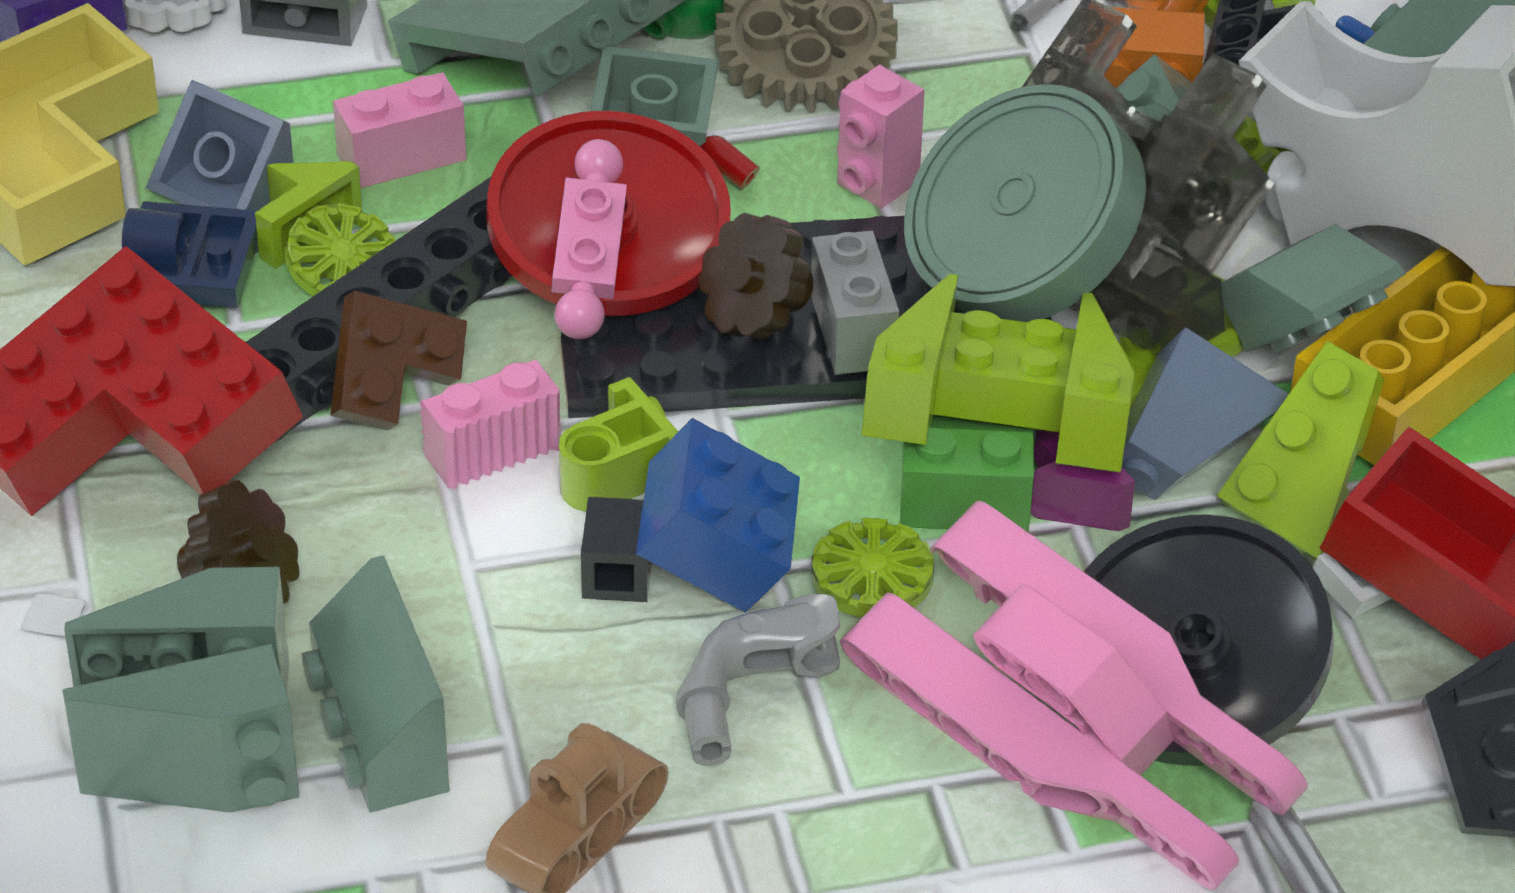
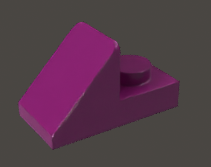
M1037 429L1033 454L1038 469L1034 472L1031 515L1042 520L1119 532L1130 527L1135 480L1123 468H1121V472L1056 463L1060 432Z

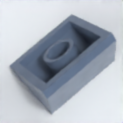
M191 79L146 188L183 205L258 211L270 202L267 165L294 163L290 123Z

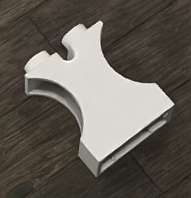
M1300 1L1239 60L1240 65L1236 80L1239 105L1247 117L1256 120L1262 144L1265 147H1281L1290 150L1281 152L1275 157L1270 165L1266 179V201L1269 211L1276 220L1284 222L1290 245L1334 224L1345 230L1368 225L1397 227L1425 236L1450 250L1470 266L1486 284L1515 286V6L1491 5L1445 53L1428 57H1404L1384 53L1356 41L1334 26L1311 2Z

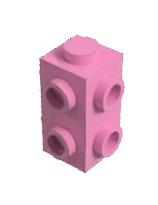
M878 65L858 80L850 82L841 91L839 99L840 123L839 143L837 146V184L881 209L911 188L921 164L925 89Z

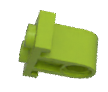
M631 377L608 385V411L574 424L566 429L559 438L560 494L564 502L572 508L586 511L588 497L632 499L644 494L649 462L678 433V430L666 418L658 400L653 396L647 397Z

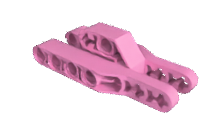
M982 501L974 502L930 547V552L933 554L937 551L943 562L956 575L974 588L975 595L985 604L991 600L1000 606L974 633V640L983 654L999 669L1078 726V729L892 593L884 594L840 639L843 651L867 676L961 746L965 747L1004 778L1019 781L1023 792L1036 802L1090 817L1117 822L1195 882L1210 890H1216L1239 865L1238 856L1226 840L1216 831L1141 776L1159 755L1174 741L1256 802L1278 815H1284L1308 788L1305 777L1289 759L1199 694L1169 632L999 511Z

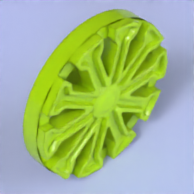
M339 203L337 207H328V205L316 206L309 210L302 218L299 217L289 231L285 246V262L288 271L303 290L314 296L396 241L395 236H392L388 231L389 227L378 216L372 213L368 215L361 212L362 208L358 206ZM332 221H341L340 231L337 230ZM353 224L362 227L352 234ZM315 225V226H317V228L319 229L320 232H318V231H316V230H314V229H312V228H310V227H312V226ZM374 237H376V238L379 240V242H369V241H370L371 239H373ZM303 242L309 246H300L297 243ZM316 262L312 267H301V263ZM324 276L332 280L327 286L319 282Z
M865 517L862 518L861 523L852 524L851 520L842 522L830 529L826 537L820 538L813 551L811 578L818 594L834 596L838 610L852 616L863 617L888 592L898 596L915 608L927 597L932 588L934 580V555L930 552L927 541L923 542L919 538V534L911 527L901 523L897 525L888 524V519ZM868 538V543L865 544L861 539ZM880 539L887 540L883 545H880ZM843 580L841 583L829 584L830 582ZM902 583L915 586V588L910 586H904ZM854 593L861 595L859 600L851 598Z

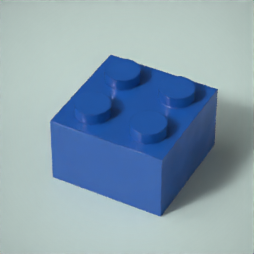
M692 417L649 462L636 554L746 613L791 569L800 477L787 470L783 465L770 461L734 441L727 434L716 431Z

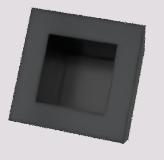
M588 497L581 545L582 599L648 601L652 562L636 554L643 500Z

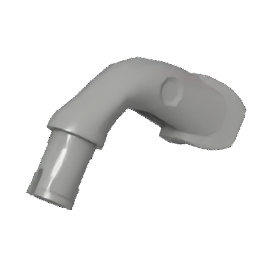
M826 594L804 595L785 602L783 607L745 613L723 621L707 635L687 676L677 691L675 702L678 714L686 721L692 758L697 764L713 766L721 764L731 756V741L725 713L730 705V697L727 691L728 681L747 674L794 670L796 675L821 677L834 673L839 669L840 657L836 637L834 636L840 628V620L834 596Z

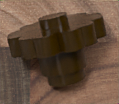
M742 213L734 221H729L721 227L718 237L719 246L711 247L705 252L702 262L703 270L699 277V287L704 293L710 295L705 305V315L710 321L715 322V326L720 332L737 337L748 336L765 340L774 332L781 331L787 326L791 312L798 311L807 304L813 291V276L808 263L804 259L798 258L803 247L802 235L793 230L788 221L770 215L759 217L749 213Z
M240 480L232 481L201 494L198 497L200 513L188 519L187 527L190 537L186 544L179 549L177 555V566L181 578L209 568L279 567L283 604L287 603L290 597L288 583L296 581L299 578L300 572L297 561L298 546L295 540L284 532L286 519L282 509L272 502L266 491L257 489L249 492Z

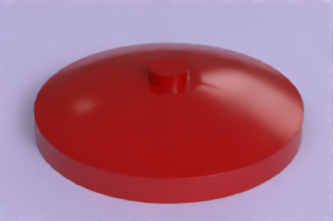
M588 111L564 115L540 124L522 135L505 151L498 161L489 182L486 208L487 229L493 249L501 263L519 283L531 292L556 305L564 295V293L551 292L565 179L566 177L580 179L575 170V156L582 145L595 139L607 140L619 149L623 158V169L620 177L614 183L627 185L613 299L599 298L603 304L605 316H624L654 311L681 300L699 287V277L703 270V256L709 248L719 246V231L725 223L730 221L731 205L727 185L720 170L710 156L688 136L669 125L645 116L618 111Z

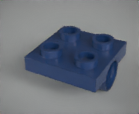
M143 201L140 209L129 208L126 212L122 229V248L127 246L197 304L237 308L258 245L255 212L257 211Z

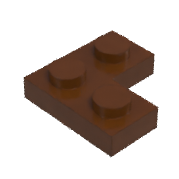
M353 291L345 296L330 416L385 430L397 425L404 374L451 385L461 379L467 321L358 291Z

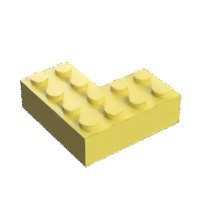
M89 3L0 42V244L24 266L125 218L126 211L119 161L97 141L159 113L153 58Z

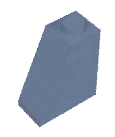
M1185 327L1158 353L1129 412L1122 468L1135 480L1134 491L1144 493L1154 500L1158 499L1257 431L1274 416L1289 393Z

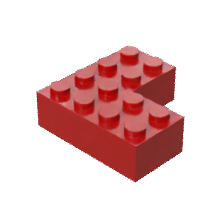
M125 246L0 349V489L30 516H33L130 434L201 495L225 485L300 421L303 415L281 370Z
M1408 426L1344 500L1319 549L1479 659H1483L1497 649L1501 650L1515 641V497Z

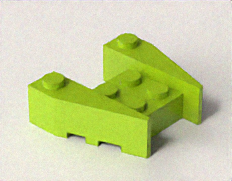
M949 273L876 338L868 366L861 436L926 445L933 415L1060 432L1056 463L1121 472L1135 372L1093 293H1083L1077 329L1065 328L1061 324L1047 319H1035L1029 322L1000 319L991 312L981 310L962 314L955 313L959 275Z

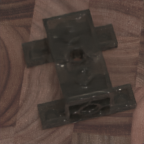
M1081 0L1022 87L1050 84L1070 87L1084 92L1094 98L1128 133L1139 150L1146 177L1145 202L1141 220L1128 249L1106 278L1128 289L1150 255H1153L1207 282L1274 185V181L1233 137L1267 85L1257 73L1212 53L1169 116L1164 114L1160 121L1155 120L1135 110L1103 76L1137 28L1136 24L1127 14L1096 0Z

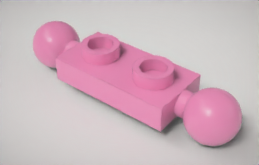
M603 139L588 141L580 147L574 162L576 173L580 179L567 177L565 179L551 292L564 293L555 308V321L562 333L573 339H586L600 330L604 322L605 311L599 298L613 299L627 185L614 183L622 173L623 158L621 152L613 143Z

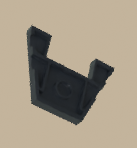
M1514 641L1501 650L1497 649L1427 693L1421 701L1461 833L1515 838Z

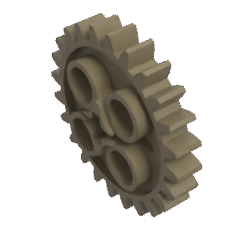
M723 0L724 13L716 14L717 30L714 31L715 53H718L720 70H728V82L730 85L743 82V94L746 98L760 91L763 92V106L766 107L771 105L777 98L784 99L786 112H791L797 101L805 102L810 113L815 112L817 101L825 100L831 108L837 109L838 96L841 95V91L850 82L858 80L878 65L890 70V60L896 59L898 22L896 19H893V4L883 3V0Z

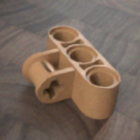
M590 723L579 724L569 733L568 745L552 760L542 759L531 769L529 776L530 799L496 832L486 855L487 869L526 893H567L655 806L668 780L669 771L667 765L609 731L604 732L599 727Z

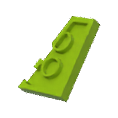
M1327 341L1216 495L1225 506L1254 524L1266 528L1285 539L1299 552L1316 562L1317 557L1325 553L1319 547L1344 500L1348 497L1349 490L1346 486L1357 453L1363 449L1384 383V378L1379 370Z

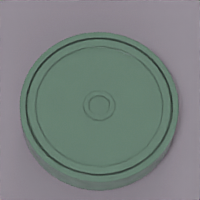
M1031 85L1013 89L990 98L966 113L941 136L924 159L915 176L907 199L904 216L905 243L914 268L932 288L949 273L959 275L955 310L962 314L981 310L991 312L1000 319L1029 322L1035 319H1045L1065 310L1081 300L1083 293H1089L1110 274L1123 257L1136 233L1141 220L1146 193V177L1139 150L1128 133L1094 98L1079 90L1061 85Z

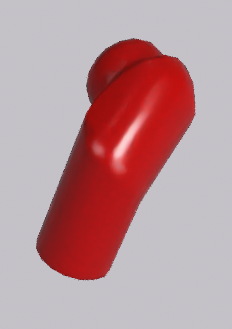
M707 136L706 142L700 145L715 162L721 174L741 190L746 188L759 172L760 167L721 136Z

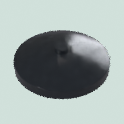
M1205 514L1172 517L1153 522L1124 535L1101 552L1084 571V573L1169 632L1199 694L1269 745L1284 736L1300 722L1311 709L1326 683L1334 651V632L1326 591L1319 576L1305 557L1285 539L1266 528L1242 519ZM1174 741L1155 760L1178 765H1206Z

